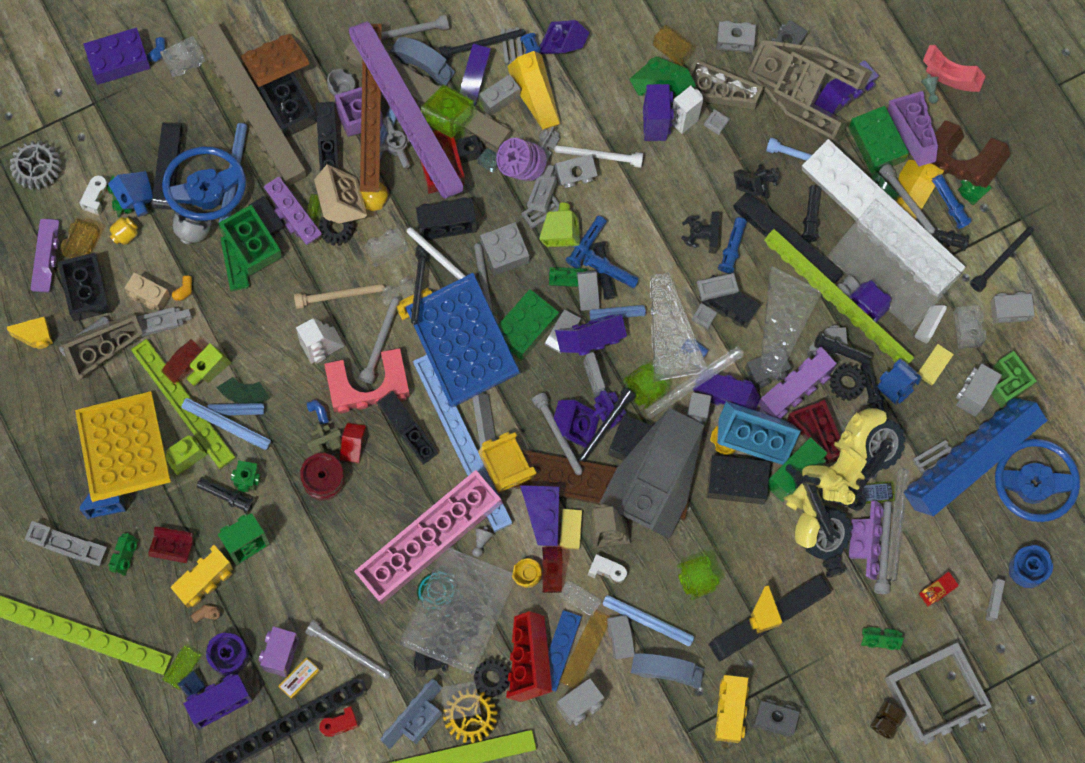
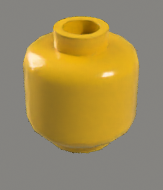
M120 217L110 226L112 234L110 238L117 245L119 243L127 245L138 235V226L129 217Z

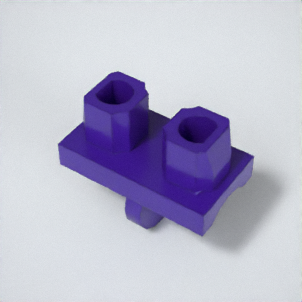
M606 390L600 392V395L594 399L596 411L592 414L593 417H600L602 422L606 420L614 408L613 404L618 401L615 392L607 393ZM624 408L611 424L610 429L614 428L621 421L623 414L627 416Z

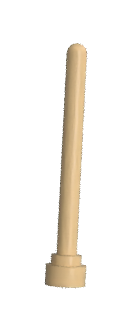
M378 284L309 296L297 293L294 294L296 309L307 306V303L382 292L385 290V286Z

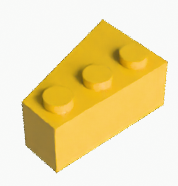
M215 545L210 548L212 552L205 559L201 557L197 561V566L191 571L187 570L170 587L187 608L190 606L195 607L200 603L203 595L213 592L217 588L216 584L221 580H227L232 575L231 572L234 569Z
M724 675L720 680L715 731L716 741L739 743L741 738L745 736V726L742 725L743 718H746L747 715L745 700L748 698L749 687H747L748 678Z

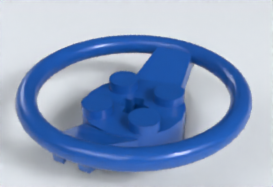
M196 147L179 154L168 165L162 181L163 194L170 207L181 216L197 221L218 219L231 212L241 201L246 187L245 173L237 159L228 152L215 147ZM200 154H212L225 159L233 166L219 173H216L214 169L199 170L187 177V183L170 187V179L174 170L189 157ZM238 183V189L234 198L225 207L217 211L195 213L184 209L178 204H192L193 206L202 207L203 210L213 209L220 204L224 193Z
M1028 439L1020 443L998 462L995 471V485L1000 499L1012 513L1028 521L1047 522L1060 518L1075 504L1080 490V476L1074 460L1063 448L1047 440ZM1027 447H1043L1058 454L1067 464L1071 474L1052 473L1050 467L1038 463L1025 465L1020 471L1004 470L1009 458L1017 451ZM1032 480L1038 483L1036 487H1034V484H1031ZM1005 489L1014 491L1016 494L1018 493L1024 499V502L1030 504L1041 503L1050 495L1070 491L1071 493L1066 503L1058 510L1048 514H1032L1017 507L1010 500Z

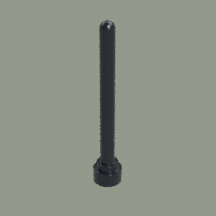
M519 29L452 48L445 45L439 47V50L446 60H450V57H453L454 54L471 50L473 44L488 46L522 37L526 34V31Z
M1032 226L1027 227L982 275L975 276L970 281V286L975 291L982 292L986 287L987 280L1034 232V228Z
M418 245L415 250L418 265L411 323L413 325L418 324L425 262L430 257V253L421 245Z
M624 386L620 392V400L578 457V461H586L626 403H630V401L635 399L637 394Z

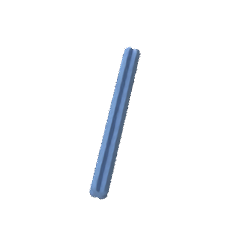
M244 123L237 124L231 154L240 164L247 132V125ZM237 184L224 193L221 208L225 207L234 198ZM232 211L220 217L219 222L230 217Z

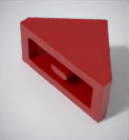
M346 424L342 435L340 461L360 462L366 429L365 425Z

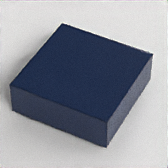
M191 671L177 683L187 697L199 693L206 687L194 671Z

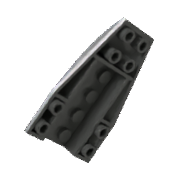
M668 408L618 466L599 504H606L608 507L613 506L621 515L669 539L687 504L704 425Z

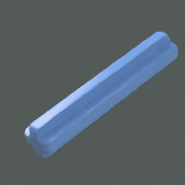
M644 305L593 309L590 310L589 316L590 320L611 314L622 315L623 318L645 316L646 311Z
M263 403L207 405L208 409L220 415L264 414L265 411Z

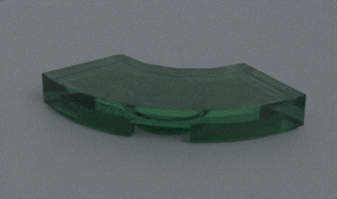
M231 377L216 387L225 398L234 403H263L270 399L260 382L242 384Z

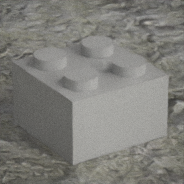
M516 222L480 235L481 246L494 276L529 263V254Z
M982 363L978 369L974 367L968 375L964 386L956 396V399H958L956 406L976 417L985 406L1002 375Z
M589 678L557 701L556 708L569 726L573 724L578 726L586 720L585 718L588 713L591 712L593 715L602 708L604 697Z

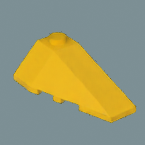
M532 51L517 57L507 67L509 74L520 87L521 98L543 130L560 125L542 55Z
M908 160L899 174L898 181L919 209L922 210L936 187L931 180L937 175L943 174L944 170L931 163L918 166L915 160ZM901 197L895 201L913 219H917Z

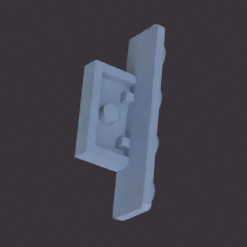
M432 678L429 683L425 684L423 690L410 702V705L404 712L397 717L392 726L384 732L380 740L389 749L393 747L403 734L417 744L440 718L442 712L430 703L442 689L436 680Z

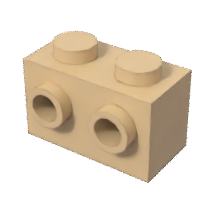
M135 272L124 288L128 298L135 302L143 303L150 310L161 311L170 298L167 289Z

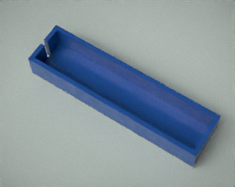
M1018 398L1010 400L1004 409L997 411L992 419L981 424L974 434L968 435L962 444L951 450L950 454L938 460L937 465L925 471L919 480L912 482L908 489L903 492L915 511L934 517L1048 420L1036 402Z

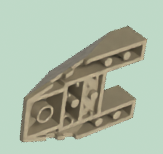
M762 40L747 74L757 85L763 87V90L783 109L786 115L835 140L841 139L848 121L813 104L826 75L829 74L856 89H864L872 71L819 47Z

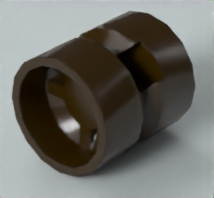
M884 702L878 711L880 716L874 718L870 727L881 736L892 740L898 731L897 725H901L907 715L895 705Z

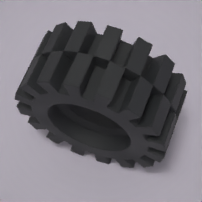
M321 217L319 229L326 243L331 242L333 246L337 243L340 246L341 242L345 244L347 239H351V235L354 233L353 221L342 223L344 228L340 233H332L329 230V226L334 221Z
M843 364L833 372L829 386L832 388L831 392L836 394L835 397H841L843 401L845 399L851 401L852 398L856 399L864 390L866 380H864L865 374L861 373V369L857 370L856 365L851 367V364H847V366ZM844 376L852 377L855 386L851 389L844 388L840 382L841 378Z
M494 659L492 661L485 660L484 663L481 662L474 673V684L480 694L484 692L486 697L499 696L502 692H505L509 685V671L502 662H497ZM488 671H495L499 675V682L494 686H489L484 682V675Z

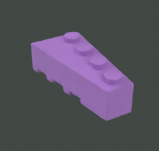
M923 91L889 100L888 113L918 166L936 162L938 150Z
M822 347L816 351L817 353L812 360L807 358L798 368V372L793 370L784 379V383L779 382L760 399L758 405L767 415L782 419L788 414V409L791 406L797 407L803 401L801 398L806 394L808 396L812 395L817 390L816 386L820 383L824 385L831 379L830 374L835 368L836 362Z

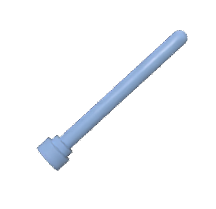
M771 137L766 152L772 154L774 152H781L806 161L812 156L811 154L781 145L778 139Z

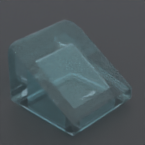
M489 148L477 159L479 165L491 172H494L498 166L497 153Z

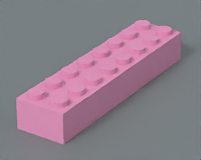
M475 470L354 572L377 600L383 604L502 504V500Z

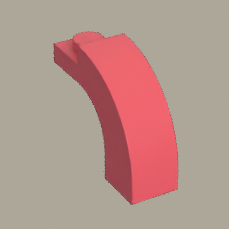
M929 45L923 61L928 66L926 72L931 74V77H939V82L955 89L980 92L986 76L978 66L956 64L947 59L936 45Z

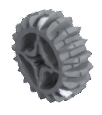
M31 140V145L24 142V148L18 147L19 152H13L14 158L10 159L12 164L10 170L13 171L12 176L16 178V182L18 184L22 183L21 185L24 188L29 186V189L33 190L36 186L40 190L41 185L47 188L48 182L54 184L52 178L59 177L57 172H61L59 165L62 162L59 159L58 152H55V148L53 146L50 147L49 143L46 142L43 145L42 141L39 140L35 144ZM41 155L49 157L50 163L42 160ZM22 167L29 170L30 176L22 173Z

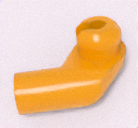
M191 276L182 277V286L172 292L173 300L182 301L191 295Z

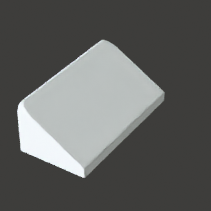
M938 305L929 308L915 335L916 339L926 344L930 341L947 306Z

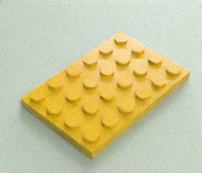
M151 391L75 410L92 502L171 482Z

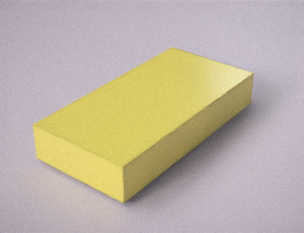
M937 344L918 374L922 376L924 381L933 386L954 354Z
M562 509L561 549L579 550L582 510Z

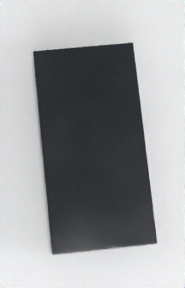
M265 196L249 204L253 206L270 235L284 228L283 223Z

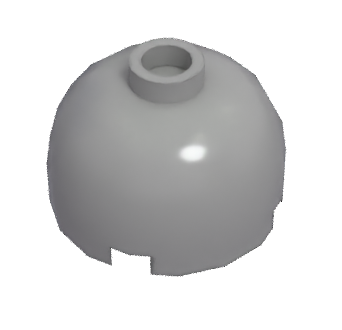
M175 212L172 223L174 233L185 244L197 243L205 239L212 225L210 220L207 222L192 220L181 216L177 212Z

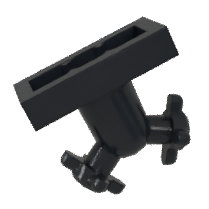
M761 164L758 165V169L753 173L740 169L733 172L736 189L754 196L762 195L766 199L770 198L767 182H773V186H777L779 173L775 172L774 168H771V171L769 169L766 170Z
M719 212L711 213L709 225H702L700 221H695L700 218L698 215L687 217L682 224H689L690 235L689 237H681L684 243L689 247L697 248L698 245L694 243L696 239L708 240V253L716 254L718 248Z
M434 636L431 641L432 654L424 655L423 650L415 651L413 656L415 677H422L426 671L442 668L443 672H446L449 663L453 662L454 657L447 653L445 648L440 653L438 636Z

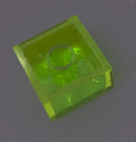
M443 84L421 106V113L430 127L452 138L473 117L474 100Z

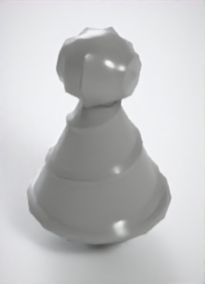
M484 526L483 530L475 529L477 547L472 550V554L475 557L482 555L481 548L494 536L487 531L488 527Z

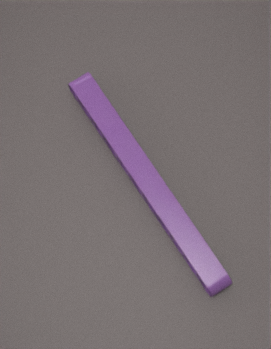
M366 21L350 27L349 34L440 195L446 199L463 191L461 180L371 24Z

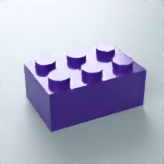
M137 27L83 43L97 85L150 69Z
M669 84L646 85L643 103L644 141H666L667 134L671 133L674 110L671 109L673 91H669Z
M231 674L223 678L222 683L206 687L204 689L205 692L199 695L195 693L187 697V701L183 704L193 724L200 730L253 700L238 674L235 676Z

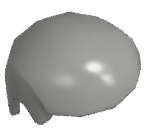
M335 69L328 74L327 86L332 95L335 96L355 89L356 82L352 74L345 73L343 69Z

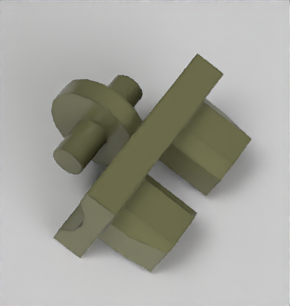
M319 422L315 423L317 429L310 431L311 436L314 437L318 434L320 436L306 442L308 449L310 448L313 454L325 453L322 443L329 441L332 450L341 447V439L339 437L341 434L338 429L324 434L323 432L330 430L328 424L321 427Z

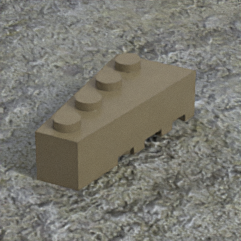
M697 59L694 60L689 73L696 84L694 89L700 91L703 96V102L755 110L762 94V86Z
M131 313L64 340L60 344L74 378L78 381L90 370L92 371L101 362L110 358L115 352L128 345L143 333L136 316Z
M603 504L596 506L592 510L589 525L592 549L631 544L628 521L613 506L608 507V505Z

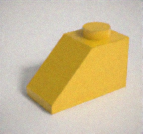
M45 317L7 327V331L12 337L33 348L43 349L53 343Z
M769 585L765 586L751 613V618H749L752 629H756L757 634L779 627L782 624Z

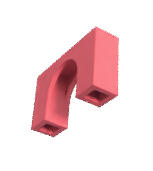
M400 348L381 352L385 378L382 385L372 392H359L351 387L347 380L343 360L325 363L334 412L346 413L350 411L349 409L357 408L361 410L368 408V405H377L376 401L390 391L395 393L400 402L410 397Z

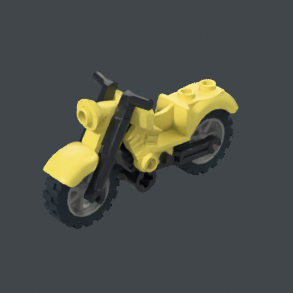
M869 408L859 413L856 412L847 424L839 442L834 444L840 450V456L831 467L807 466L802 469V475L792 465H787L785 468L792 476L796 488L793 494L783 498L787 501L785 505L795 511L797 508L804 509L805 512L801 514L797 522L795 541L805 548L806 552L818 559L828 560V558L831 559L836 557V555H841L843 553L842 550L848 547V540H851L852 536L850 535L852 526L849 525L850 520L845 517L846 514L833 507L824 506V503L834 502L855 511L863 509L866 504V497L862 494L864 486L875 476L878 470L889 469V466H894L897 463V459H900L902 456L901 453L905 449L904 442H906L905 436H903L904 431L898 423L887 419L884 411L877 408ZM820 540H822L821 546L818 545Z

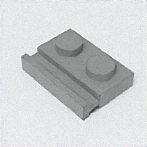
M594 352L586 354L583 364L594 397H597L601 391H604L606 386L604 379L601 377L599 363L595 358Z

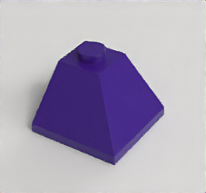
M576 20L551 22L540 45L541 54L566 53L583 48L590 32Z
M558 400L554 420L563 437L586 448L595 435L599 417L594 418L592 414L595 411L576 400Z

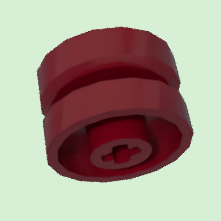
M316 453L304 461L300 470L302 485L305 492L311 498L319 501L330 500L342 491L345 483L344 472L340 462L334 456L327 453Z

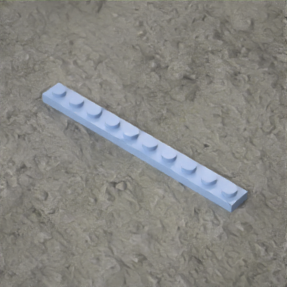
M425 355L414 360L413 365L467 477L477 470L498 495L486 468L483 467V462L456 406L450 407L428 356ZM503 503L487 516L494 533L512 525V521Z

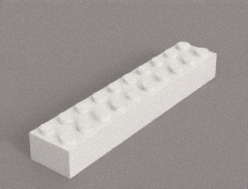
M829 139L802 165V171L820 186L823 191L937 298L965 270L966 267Z

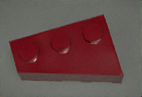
M825 400L788 414L787 419L801 431L800 434L806 441L811 437L828 453L825 457L826 464L838 460L840 450L834 444L835 442L838 443L841 437Z

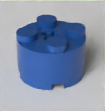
M899 359L893 365V369L890 372L886 371L882 374L878 389L897 405V402L900 404L914 391V384L919 385L922 376L905 361Z
M1037 545L1026 546L1020 549L1010 560L1009 576L1016 584L1024 588H1035L1041 585L1050 577L1053 571L1050 554L1044 548Z

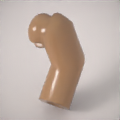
M204 605L190 616L195 623L203 618L216 620L220 617V610L214 606Z

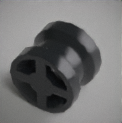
M834 557L822 562L823 567L827 570V578L846 572L845 568L841 566V557Z

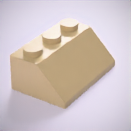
M327 164L314 179L323 216L327 220H332L336 223L365 218L367 212L357 177Z

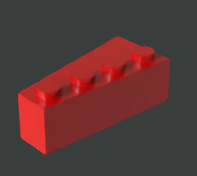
M531 611L514 616L512 633L514 649L510 653L512 669L511 673H508L510 689L506 693V698L523 702L552 692L545 617Z

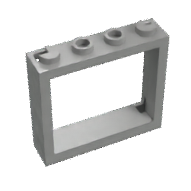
M958 642L884 679L897 705L907 715L905 720L918 744L924 741L926 745L936 740L935 735L941 733L944 736L953 731V726L959 724L962 727L970 723V718L974 716L979 719L987 715V710L992 707ZM949 656H953L979 707L922 734L896 682Z

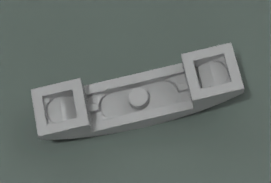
M33 521L25 537L26 541L97 566H100L107 549L105 546L81 540Z

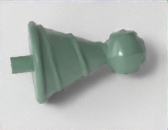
M928 74V78L921 80V83L930 93L929 102L935 104L939 100L938 95L935 94L939 77H931V74Z

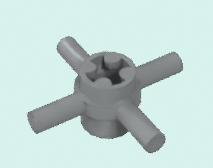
M389 117L383 118L388 135L385 143L380 145V153L388 150L391 155L398 156L403 168L406 169L410 167L404 151L407 148V142L410 141L407 135L394 130ZM396 141H399V146H396Z

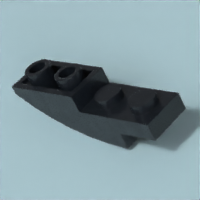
M334 102L315 103L320 172L327 164L339 169Z
M393 391L388 392L376 401L391 426L422 465L438 454L435 447L417 422L412 419Z

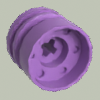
M510 138L499 147L497 165L504 175L523 181H533L544 172L546 155L538 144L520 138Z

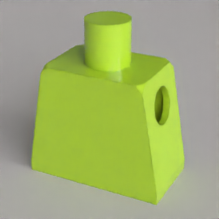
M560 203L558 211L547 213L539 238L546 247L580 245L579 219L573 211H570V204Z
M209 343L190 364L194 371L186 379L194 387L202 379L209 383L232 362L217 347Z
M188 435L166 450V461L175 474L179 475L208 454L196 438Z

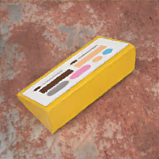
M305 658L278 687L293 700L321 671L309 659Z

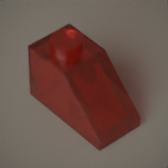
M190 339L173 354L161 372L175 385L193 370L190 364L203 350Z
M542 547V593H562V547Z

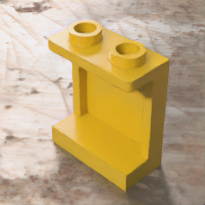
M509 432L504 433L496 441L490 439L482 443V447L478 451L498 493L526 482L536 475L534 467L529 468L515 439L517 437L516 432L512 434Z

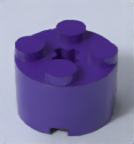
M870 280L867 283H862L849 296L876 323L890 309V296L883 293Z
M220 633L214 636L208 643L206 658L209 665L218 674L223 676L235 675L246 666L249 660L248 649L239 636L231 633ZM225 651L230 653L231 656L229 658L225 656Z

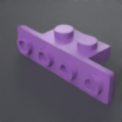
M280 177L275 178L264 186V189L275 203V213L280 220L282 218L285 220V226L291 234L294 232L297 237L300 236L306 245L321 236L319 229Z
M40 219L31 290L34 292H50L53 268L56 266L55 253L59 246L58 220Z
M876 500L871 501L870 519H852V536L849 549V558L867 559L866 577L871 580H877V575L880 572L878 556L881 554V546L879 541L882 535L881 518L884 514L882 505Z

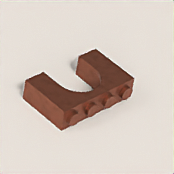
M945 120L935 133L938 150L936 162L931 164L944 170V174H951L959 180L971 182L974 186L987 188L1011 154L1007 143L991 138L976 157L965 161L953 159L951 155L964 138V135L959 125Z

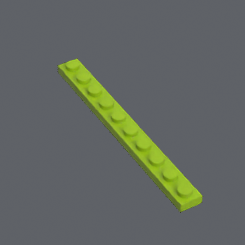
M775 229L768 234L764 240L768 247L781 255L783 261L794 267L797 274L806 278L813 288L819 290L827 301L832 302L841 314H845L855 327H859L868 339L873 340L882 352L887 353L894 363L901 359L909 364L914 359L909 352Z
M0 596V618L163 676L167 672L172 659L170 655Z

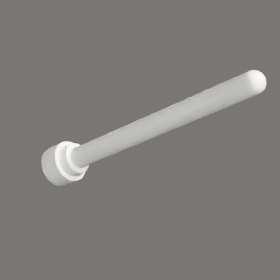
M558 145L554 148L556 153L577 156L592 154L593 158L629 162L630 165L639 168L642 166L643 153L639 152L626 155Z
M411 227L407 229V234L458 280L465 277L459 269Z

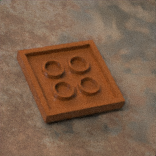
M290 33L240 55L242 62L258 87L309 65L307 57Z

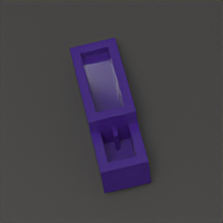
M476 44L472 45L459 97L466 104L474 106L477 104L486 75L491 48Z

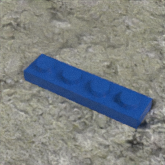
M564 610L562 611L548 652L551 685L554 692L557 690L582 617Z

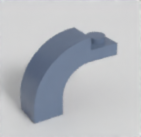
M399 37L389 51L402 64H413L426 71L441 86H446L455 73L445 63L446 59L442 55L417 40Z
M634 654L631 669L632 674L644 678L667 679L694 688H701L704 668L695 666V663L654 654Z

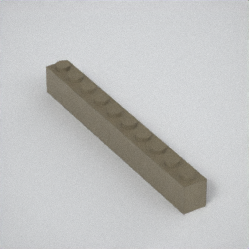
M217 22L198 30V39L196 41L199 47L206 50L205 56L210 64L213 63L216 67L214 72L217 77H222L224 81L222 85L225 91L232 94L233 98L231 100L236 108L239 107L242 111L240 115L244 123L248 122L251 126L249 131L253 138H258V146L262 153H267L268 158L266 159L270 167H275L277 170L276 176L280 177L287 187L306 178L305 169Z
M352 41L343 52L344 60L362 71V57ZM390 57L419 107L468 137L476 135L477 140L482 142V146L497 154L503 142L510 138V130L505 124L495 122L490 115L482 114L474 105L466 104L459 96L448 93L443 86H437L432 83L427 76L417 74L412 67H406L396 57Z

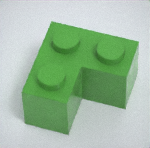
M1014 351L1000 359L994 366V369L1002 375L1003 381L995 386L991 395L1002 408L1010 400L1017 398L1032 388L1037 382Z

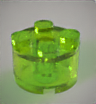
M650 363L642 364L623 378V384L627 383L628 388L637 394L633 401L638 406L644 405L643 409L649 408L666 394V381L663 378H659Z
M699 555L677 564V570L680 569L681 571L678 578L682 589L686 595L690 594L692 596L690 598L692 601L715 592L716 586L719 585L717 575L713 574L710 568L711 561L708 556L703 557Z

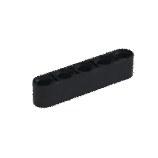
M162 123L152 197L153 209L172 210L164 197L162 181L168 165L180 154L183 134L182 123ZM178 166L171 176L170 187L176 186Z

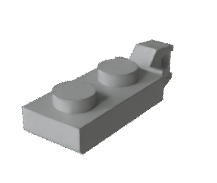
M547 165L544 175L541 174L536 179L527 203L528 210L546 212L557 183L555 166Z
M174 307L137 317L143 333L141 334L142 337L182 326L183 322L192 319L189 309L180 311L179 308L175 309Z

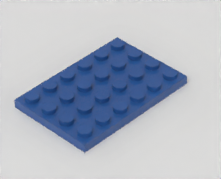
M474 273L421 299L418 324L414 325V328L450 407L453 408L520 374ZM413 303L405 307L410 319Z

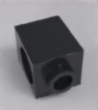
M476 135L455 140L461 163L481 159L483 146L482 142L477 140ZM466 147L474 148L472 151L465 150Z

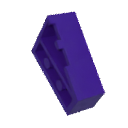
M864 60L859 65L872 71L864 89H856L835 78L827 83L814 104L835 115L853 100L858 99L865 91L872 90L876 85L875 81L879 75Z
M614 314L590 320L589 323L580 326L578 324L572 325V329L555 330L560 352L579 353V355L589 354L592 349H603L605 344H616L620 342V339L627 337L622 315Z
M700 370L692 389L694 393L711 396L710 403L717 406L719 404L725 405L727 401L756 411L760 401V397L752 382L747 380L739 381L730 375H718L713 370Z
M520 486L537 545L558 546L560 487Z

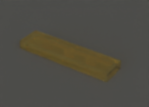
M596 611L592 612L559 683L572 689L580 686L608 627V617Z

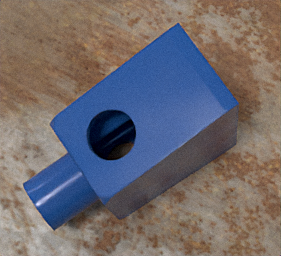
M146 171L120 174L108 183L124 210L134 208L137 217L148 213L145 205L152 200L153 194Z

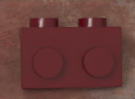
M155 526L154 537L148 551L149 556L187 564L193 548V534L187 531Z

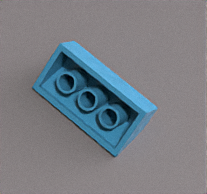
M726 401L718 421L717 443L783 465L788 460L801 431L791 422Z

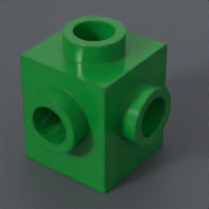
M962 180L960 182L962 186L958 191L964 199L974 205L991 187L989 185L987 188L974 186L971 182Z
M238 460L236 470L233 469L231 481H233L237 490L242 492L255 490V486L259 485L261 474H258V464Z

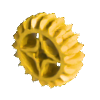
M466 689V695L464 696L460 690L458 691L460 698L452 695L454 703L450 701L446 703L451 709H444V713L449 714V716H444L443 720L450 721L445 727L446 729L453 727L449 733L453 735L457 732L456 740H459L462 735L464 736V743L467 742V737H471V743H475L474 737L476 736L479 741H482V733L488 737L487 729L494 730L490 723H497V719L491 718V716L497 715V711H491L495 707V703L488 705L491 697H487L484 700L485 693L481 692L480 696H477V689H474L473 695H470V690ZM464 701H475L469 708L459 706ZM480 704L486 709V721L477 714ZM474 710V716H476V719L471 718L467 721V715H465V713L470 714L471 711L473 712ZM455 711L463 717L460 728L456 725L453 718ZM471 724L482 726L477 731H465Z

